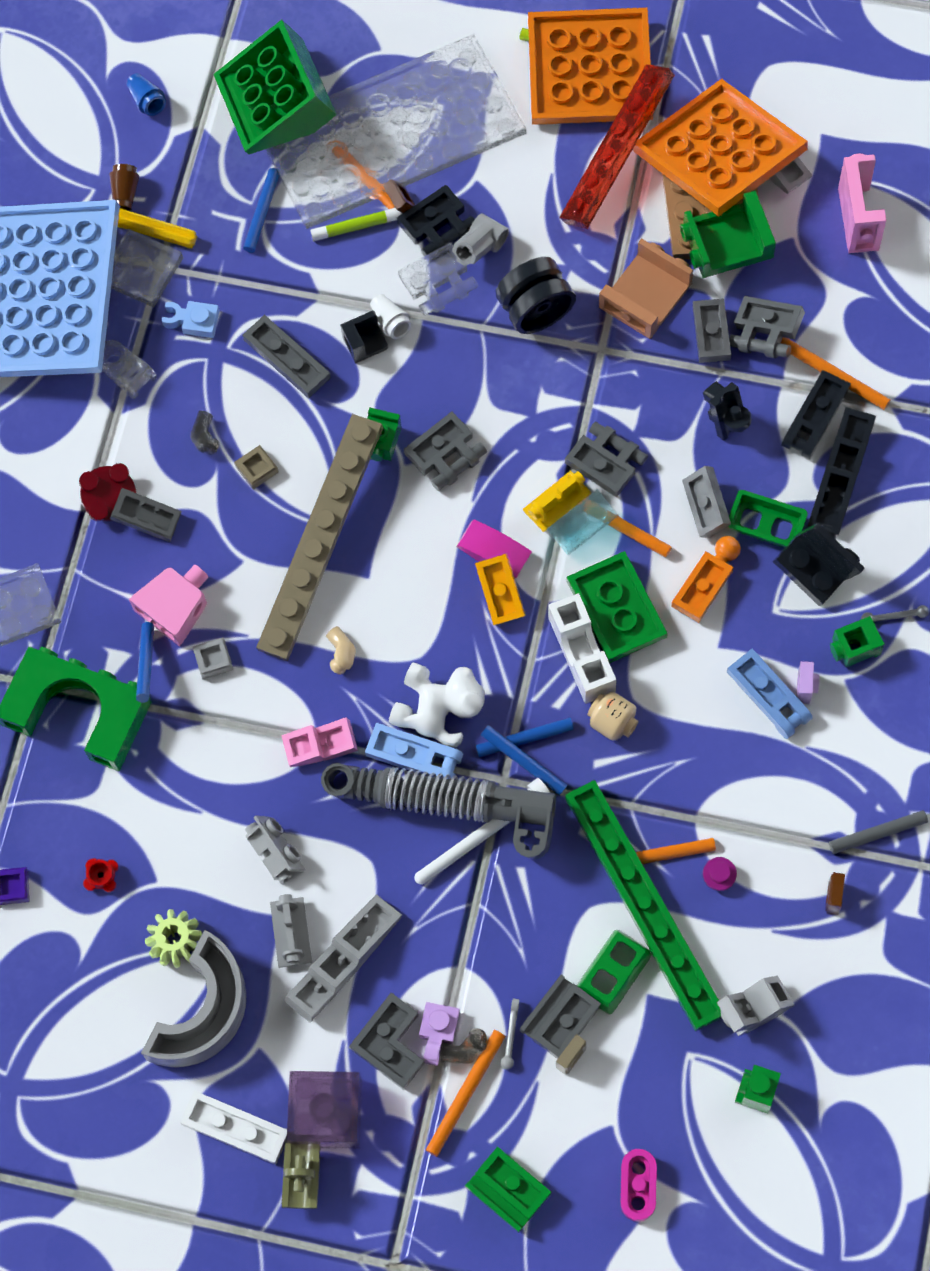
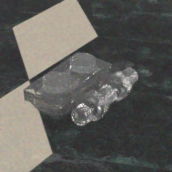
M452 242L398 270V277L413 300L424 294L427 297V301L418 305L423 316L433 311L435 313L445 309L444 305L457 298L459 300L469 296L470 291L478 287L473 276L464 281L460 278L461 274L467 272V266L457 261L455 254L452 252L454 247ZM449 281L452 287L438 294L435 288Z

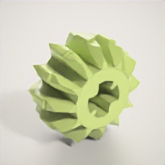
M169 909L167 912L168 919L164 920L160 914H156L155 919L159 925H147V931L152 936L145 939V944L152 947L149 954L153 959L160 957L159 962L162 966H166L172 958L175 968H179L181 965L180 958L182 957L190 963L191 954L189 952L190 950L194 951L197 945L195 941H198L203 933L200 930H195L199 925L196 918L188 920V913L186 911H182L176 918L174 910ZM177 932L181 939L177 943L173 940L174 944H170L167 938L171 934L175 937L174 933Z

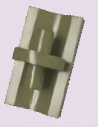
M285 1143L282 1208L318 1209L320 1144Z

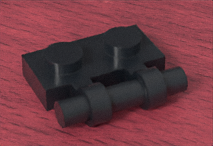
M444 185L398 216L397 224L415 245L424 239L429 242L427 246L421 249L423 256L428 260L435 254L441 255L447 251V246L460 239L469 231L475 219L469 216L464 221H461L458 216L465 212L464 205L451 189ZM448 223L452 229L439 236L436 231Z

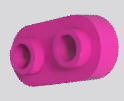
M644 1149L629 1151L624 1156L621 1165V1210L628 1219L635 1222L645 1221L650 1218L656 1207L657 1164L653 1155ZM638 1162L645 1166V1172L640 1175L635 1174L632 1170V1166ZM641 1198L645 1203L644 1208L635 1210L631 1205L632 1200Z

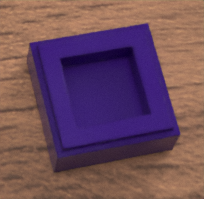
M27 867L0 870V905L30 902Z

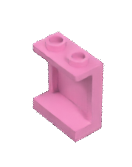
M859 153L850 157H844L838 192L848 254L879 251L886 224L885 209L866 211L863 192L870 190L876 163L875 155Z

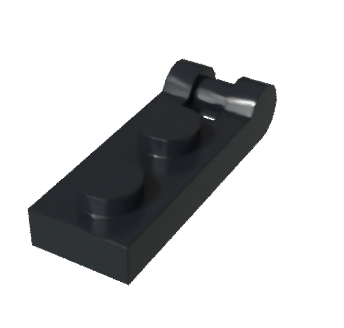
M822 370L788 429L781 446L789 450L794 448L802 452L801 456L810 460L847 395L851 383ZM801 430L811 434L808 441L798 436Z

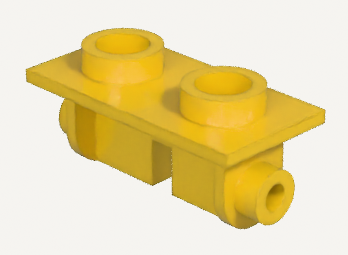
M570 470L522 510L544 533L591 495L592 492L583 484L585 482L584 476L579 471L573 473Z

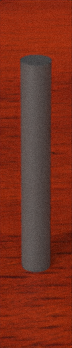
M922 810L829 841V847L832 854H836L928 823V818L925 811Z

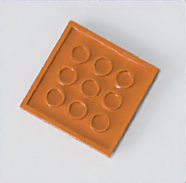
M648 7L528 12L532 125L653 120Z
M723 79L717 81L633 143V152L718 217L743 199L744 193L755 190L808 150L807 140Z

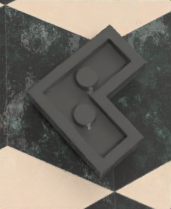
M390 993L349 1045L350 1050L402 1090H405L425 1064L422 1058L399 1042L419 1016L418 1012L393 993Z

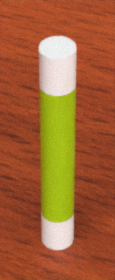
M396 208L314 228L310 230L314 242L395 221L401 215V212L396 210Z

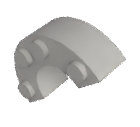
M204 930L189 959L193 968L206 979L207 995L204 1005L196 1016L184 1023L174 1025L156 1023L141 1052L144 1058L151 1063L166 1067H185L208 1060L220 1052L232 1040L243 1020L246 1007V987L241 970L226 945L206 930Z

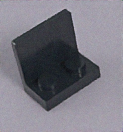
M819 523L798 533L772 561L818 606L823 605L843 581L860 574L865 569L860 563L858 555L851 549L844 548L836 540L835 533L830 528L824 525L821 526Z

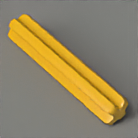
M121 208L119 209L118 227L187 248H193L197 235L194 230Z

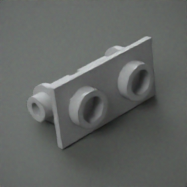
M254 816L253 818L256 822L245 828L247 832L246 838L258 856H262L268 850L271 852L262 862L273 879L279 880L283 884L291 879V871L304 872L305 868L300 862L301 855L294 846L287 843L282 835L283 829L281 825L272 817Z
M291 894L280 895L279 901L270 902L278 968L312 963L304 898H292Z

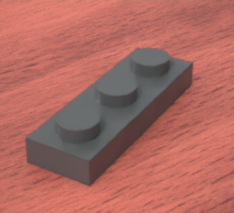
M263 315L242 335L243 340L308 399L331 379L329 371L266 315Z

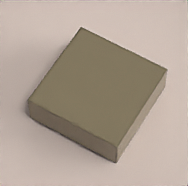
M260 445L234 462L235 467L252 489H255L279 473L277 466Z
M576 1034L556 1060V1068L565 1075L569 1074L586 1051V1041Z

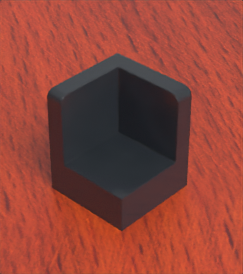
M374 310L340 324L342 338L355 363L388 349V344L378 326V319Z

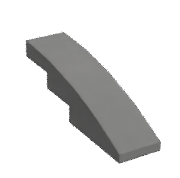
M376 894L333 938L332 944L309 967L308 973L286 995L284 1002L311 1023L365 963L400 920L402 914Z

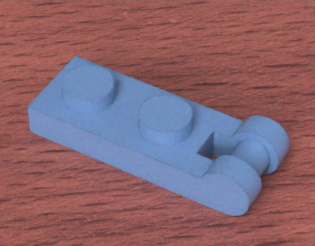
M753 649L749 650L727 668L728 675L768 717L785 739L791 737L795 733V728L800 724L805 725L813 719L806 706ZM788 706L793 714L786 719L781 711Z

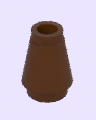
M130 164L113 165L112 171L109 173L112 199L118 202L121 209L131 211L140 177L137 173V168Z

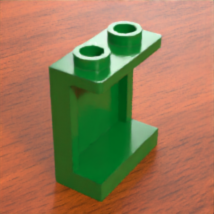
M756 190L744 193L741 204L732 206L719 217L713 212L693 217L691 210L684 212L683 224H680L681 236L684 242L689 241L692 249L690 251L692 265L694 269L699 268L702 278L774 258L776 241Z

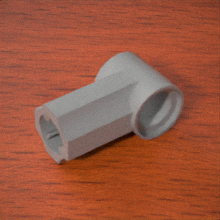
M481 213L473 221L469 231L454 243L452 252L460 264L464 266L475 264L490 250L497 252L503 246L508 237L509 228Z

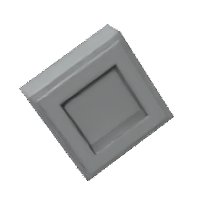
M224 637L193 646L202 680L233 670Z

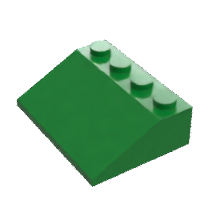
M282 19L213 74L243 148L248 155L313 134L337 115L303 38Z

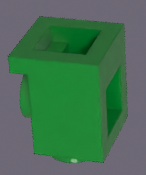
M369 407L367 419L381 423L383 426L380 434L382 436L379 437L370 460L382 461L384 459L391 461L402 429L400 415Z
M871 616L834 630L830 650L837 662L842 660L845 667H848L873 656H880L885 644ZM849 644H857L859 648L851 650Z
M757 1065L753 1066L752 1071L745 1069L735 1103L768 1114L781 1073Z

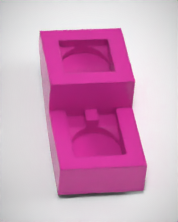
M474 519L456 546L478 562L507 553L514 578H517L532 553L531 550L507 535Z

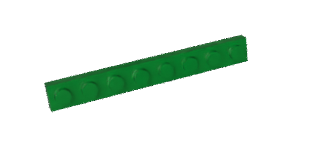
M593 780L567 793L565 799L694 1031L696 1032L721 1019V1009L717 1004L719 999L596 781Z

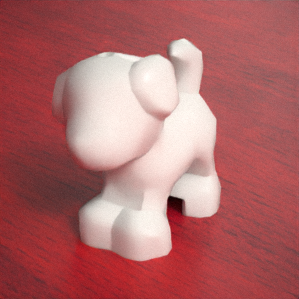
M413 662L406 673L404 684L419 694L417 714H413L409 705L396 702L392 708L389 723L398 727L416 729L419 734L434 738L443 745L457 747L462 742L463 734L461 732L449 734L444 729L445 717L448 712H452L460 718H472L477 715L484 704L485 690L476 681L472 670L467 667L455 669L447 684L440 685L430 682V671L425 666Z

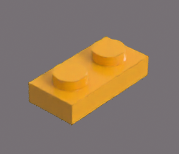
M507 553L476 562L475 566L493 625L524 617L525 611Z

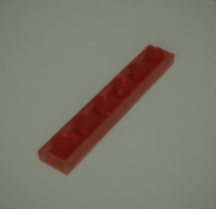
M645 65L559 218L565 224L584 229L589 228L675 76L669 68Z

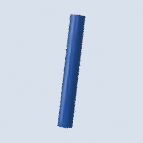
M275 168L268 170L243 249L249 253L255 252L280 176V171Z
M144 622L141 626L136 700L141 703L147 702L150 695L154 624L151 622Z
M569 717L505 736V738L514 745L521 746L572 731L574 728ZM489 741L475 745L479 758L500 752Z
M488 725L481 733L483 738L534 777L539 778L559 796L567 787V784Z

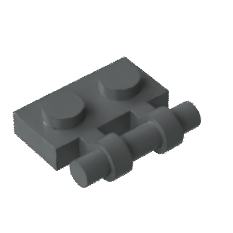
M744 296L734 321L736 328L743 330L741 336L730 335V347L738 348L740 352L748 354L752 351L764 353L766 357L774 359L778 356L788 358L791 353V346L781 344L783 337L795 339L805 314L803 307ZM756 334H768L769 337L767 341L755 339Z
M451 411L404 448V455L424 476L433 469L439 473L438 476L431 480L433 487L439 491L445 485L451 486L458 480L457 476L468 467L473 468L480 462L479 458L486 454L487 450L481 443L470 449L466 443L473 438V433ZM454 452H457L461 457L448 466L444 460Z
M595 421L590 427L589 432L597 438L592 441L583 435L566 456L565 464L579 471L583 476L615 497H618L635 475V468L629 465L628 462L633 460L642 466L647 460L648 455L639 450V445L633 441L627 442L616 435V430L610 426L604 427ZM610 445L619 451L620 454L615 456L606 450L605 447Z

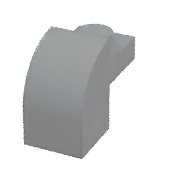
M778 975L763 978L745 991L727 995L717 1002L721 1009V1017L724 1023L732 1028L733 1032H736L738 1036L755 1030L795 1006Z

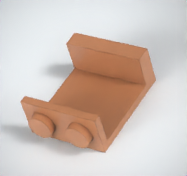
M641 238L638 242L637 256L613 287L606 284L599 293V308L651 339L692 285L693 269H691L686 261L680 258L675 259L665 253L664 249L658 244L649 243Z

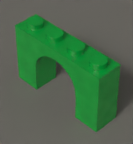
M28 646L0 704V724L3 727L31 737L44 708L55 695L69 689L89 691L100 699L101 713L84 751L90 761L120 771L152 701L150 697L145 703L136 700V682L128 681L126 684L116 680L117 677L108 671L100 669L97 673L87 669V665L79 660L70 658L69 661L58 658V654L48 648L40 647L37 650Z

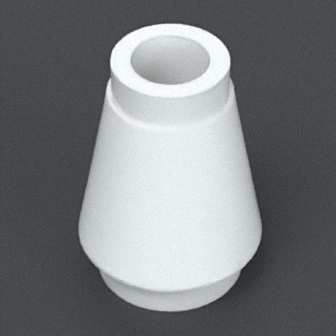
M384 294L377 295L372 299L370 307L375 311L378 322L386 336L392 339H400L410 331L412 324L409 314Z

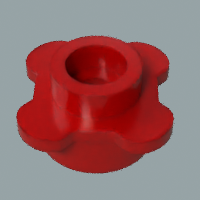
M95 858L86 862V879L83 881L85 889L88 891L104 889L105 892H112L116 888L114 878L115 872L119 869L117 862L114 860H97ZM104 873L103 878H98V874Z

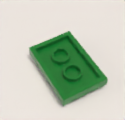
M625 551L566 577V582L573 595L579 593L591 620L593 635L601 650L605 652L609 664L667 638L668 633Z

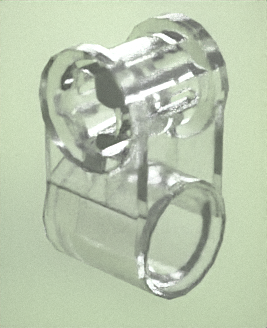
M116 340L105 341L102 371L129 397L136 399L139 395L138 391L149 380L154 381L157 378L156 373L145 361L136 357L120 342ZM111 356L120 357L116 362H107Z

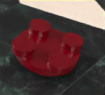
M122 463L98 467L91 472H84L79 478L81 503L94 521H113L110 517L122 488L136 493V487L129 476V470Z

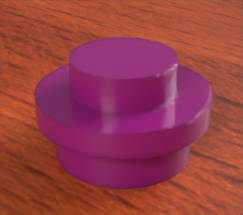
M713 858L704 866L703 879L706 885L713 890H727L736 881V867L727 858Z

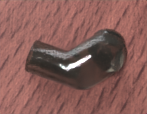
M200 410L197 413L190 438L198 451L214 455L218 451L220 444L217 439L212 438L208 431L213 415Z
M474 1028L460 1046L441 1045L440 1061L462 1064L474 1062L487 1047L486 1032L482 1029Z

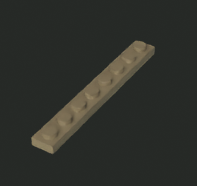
M352 413L256 648L258 651L285 661L289 660L382 432L383 426L381 423Z

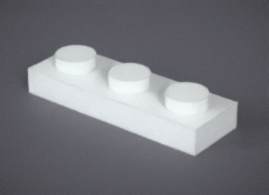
M197 1091L193 1092L180 1121L183 1126L275 1165L290 1134L287 1129Z

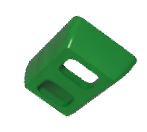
M739 490L729 515L731 525L728 528L731 531L785 548L798 533L802 532L808 512L805 509L746 490ZM749 509L762 515L757 529H750L740 524L745 510ZM780 519L792 524V529L787 539L771 535L770 532L775 520Z
M614 930L576 986L601 1003L599 1009L607 1014H612L650 960L652 953L648 948L620 930ZM618 943H624L636 952V956L629 966H622L610 957L611 952ZM600 970H604L617 980V984L609 994H604L591 985V981Z

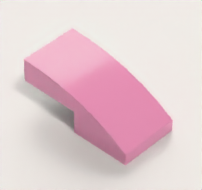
M343 718L317 728L310 725L281 735L290 767L313 764L358 751L351 722L348 718Z

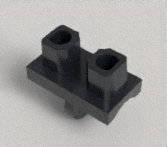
M716 381L704 390V400L710 405L708 411L709 419L714 422L717 436L723 441L728 438L731 431L743 432L751 425V413L747 408L743 407L739 387L733 382L723 387Z

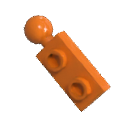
M732 536L721 537L715 544V556L705 551L673 599L671 607L698 623L701 621L733 572V567L726 562L735 560L740 554L741 547L736 538Z

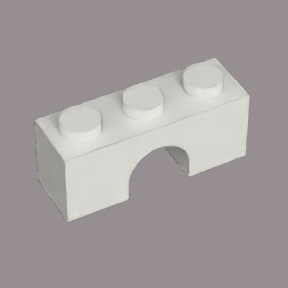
M579 593L549 604V621L585 704L594 701L601 693L606 695L609 692H616L615 675L605 652H600L591 628V620Z

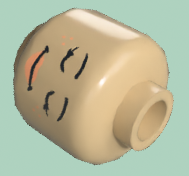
M609 692L606 695L601 693L587 713L591 717L590 726L612 741L620 739L623 735L629 737L639 722L634 718L636 706L615 692Z

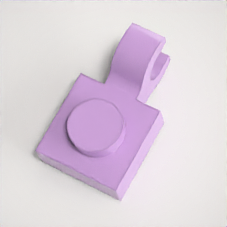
M426 1002L419 1032V1038L428 1040L424 1053L425 1064L438 1066L442 1044L453 1045L460 1008Z

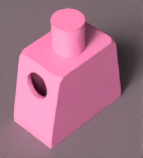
M193 565L184 576H181L172 568H167L136 592L129 601L137 614L146 621L153 623L156 629L180 647L207 605L205 596L199 588L209 577L197 565Z

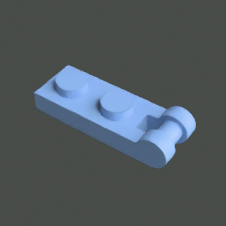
M379 723L375 724L365 750L366 757L393 766L405 768L406 770L412 769L414 772L420 770L422 774L425 771L429 775L434 772L436 776L440 773L444 777L449 774L451 778L455 776L453 772L456 764H460L463 753L458 749ZM435 756L444 759L442 767L432 765Z

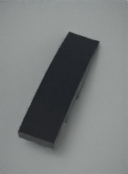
M845 407L808 527L819 523L821 526L824 525L830 528L835 535L839 536L875 423V415Z

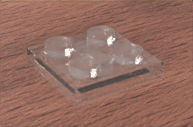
M128 229L115 250L111 289L154 308L183 260L182 252Z
M38 563L0 578L1 647L62 623Z

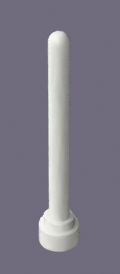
M539 778L527 785V790L550 793ZM492 819L490 822L485 823L418 871L414 877L416 883L420 885L425 884L511 821Z

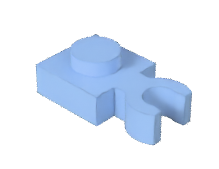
M188 301L187 307L184 309L174 302H167L165 304L166 311L175 313V316L172 318L162 317L164 327L174 329L182 325L183 334L214 338L220 312L218 305Z

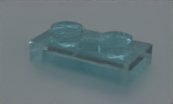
M597 489L547 530L564 552L570 555L619 515Z

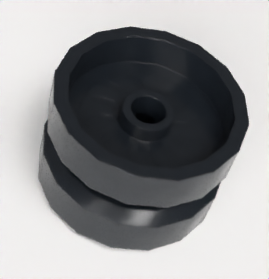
M538 257L517 266L499 282L495 290L496 298L502 308L509 312L510 321L516 331L521 334H532L552 326L562 319L576 302L575 292L565 279H562V271L551 257Z

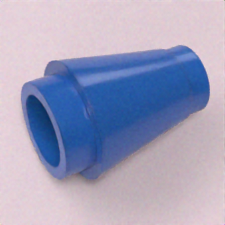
M136 73L128 78L126 85L139 110L149 116L159 114L166 105L164 92L142 77L141 74Z

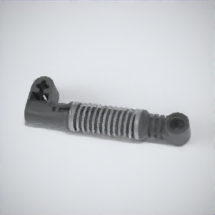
M333 763L327 766L321 776V784L328 794L340 799L355 800L357 797L358 800L363 801L365 798L367 802L373 800L374 803H379L382 808H390V810H396L400 800L401 811L407 807L408 812L414 808L415 812L418 813L422 809L423 814L429 810L430 815L437 811L438 817L444 812L445 817L449 813H451L452 818L459 814L460 819L466 815L467 820L474 816L475 822L478 820L479 822L482 821V823H488L492 819L515 822L514 847L518 853L529 859L543 857L550 848L556 809V794L498 786L495 781L486 779L480 782L477 778L473 782L471 777L466 780L464 776L458 779L456 775L452 778L449 774L444 777L442 773L436 776L434 772L429 775L427 771L422 774L420 770L414 773L411 769L407 772L405 768L399 770L398 767H386L384 770H378V772H376V769H370L368 772V768L363 767L360 771V767ZM403 771H404V773H405V779H404V780H403V778L401 777ZM345 772L348 777L347 785L340 790L335 789L333 782L335 776ZM523 823L545 826V832H534V836L540 839L539 845H533L532 850H530L528 845L524 844L525 838H531L532 832L523 829Z

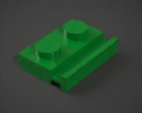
M498 1146L465 1185L467 1190L518 1233L551 1195L550 1190Z

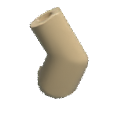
M336 626L327 633L326 637L336 648L334 659L330 661V668L334 673L341 675L353 666L356 649L340 627Z

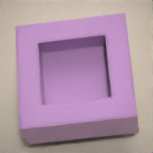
M801 661L798 669L797 698L803 704H810L812 694H818L819 674L813 673L814 662Z

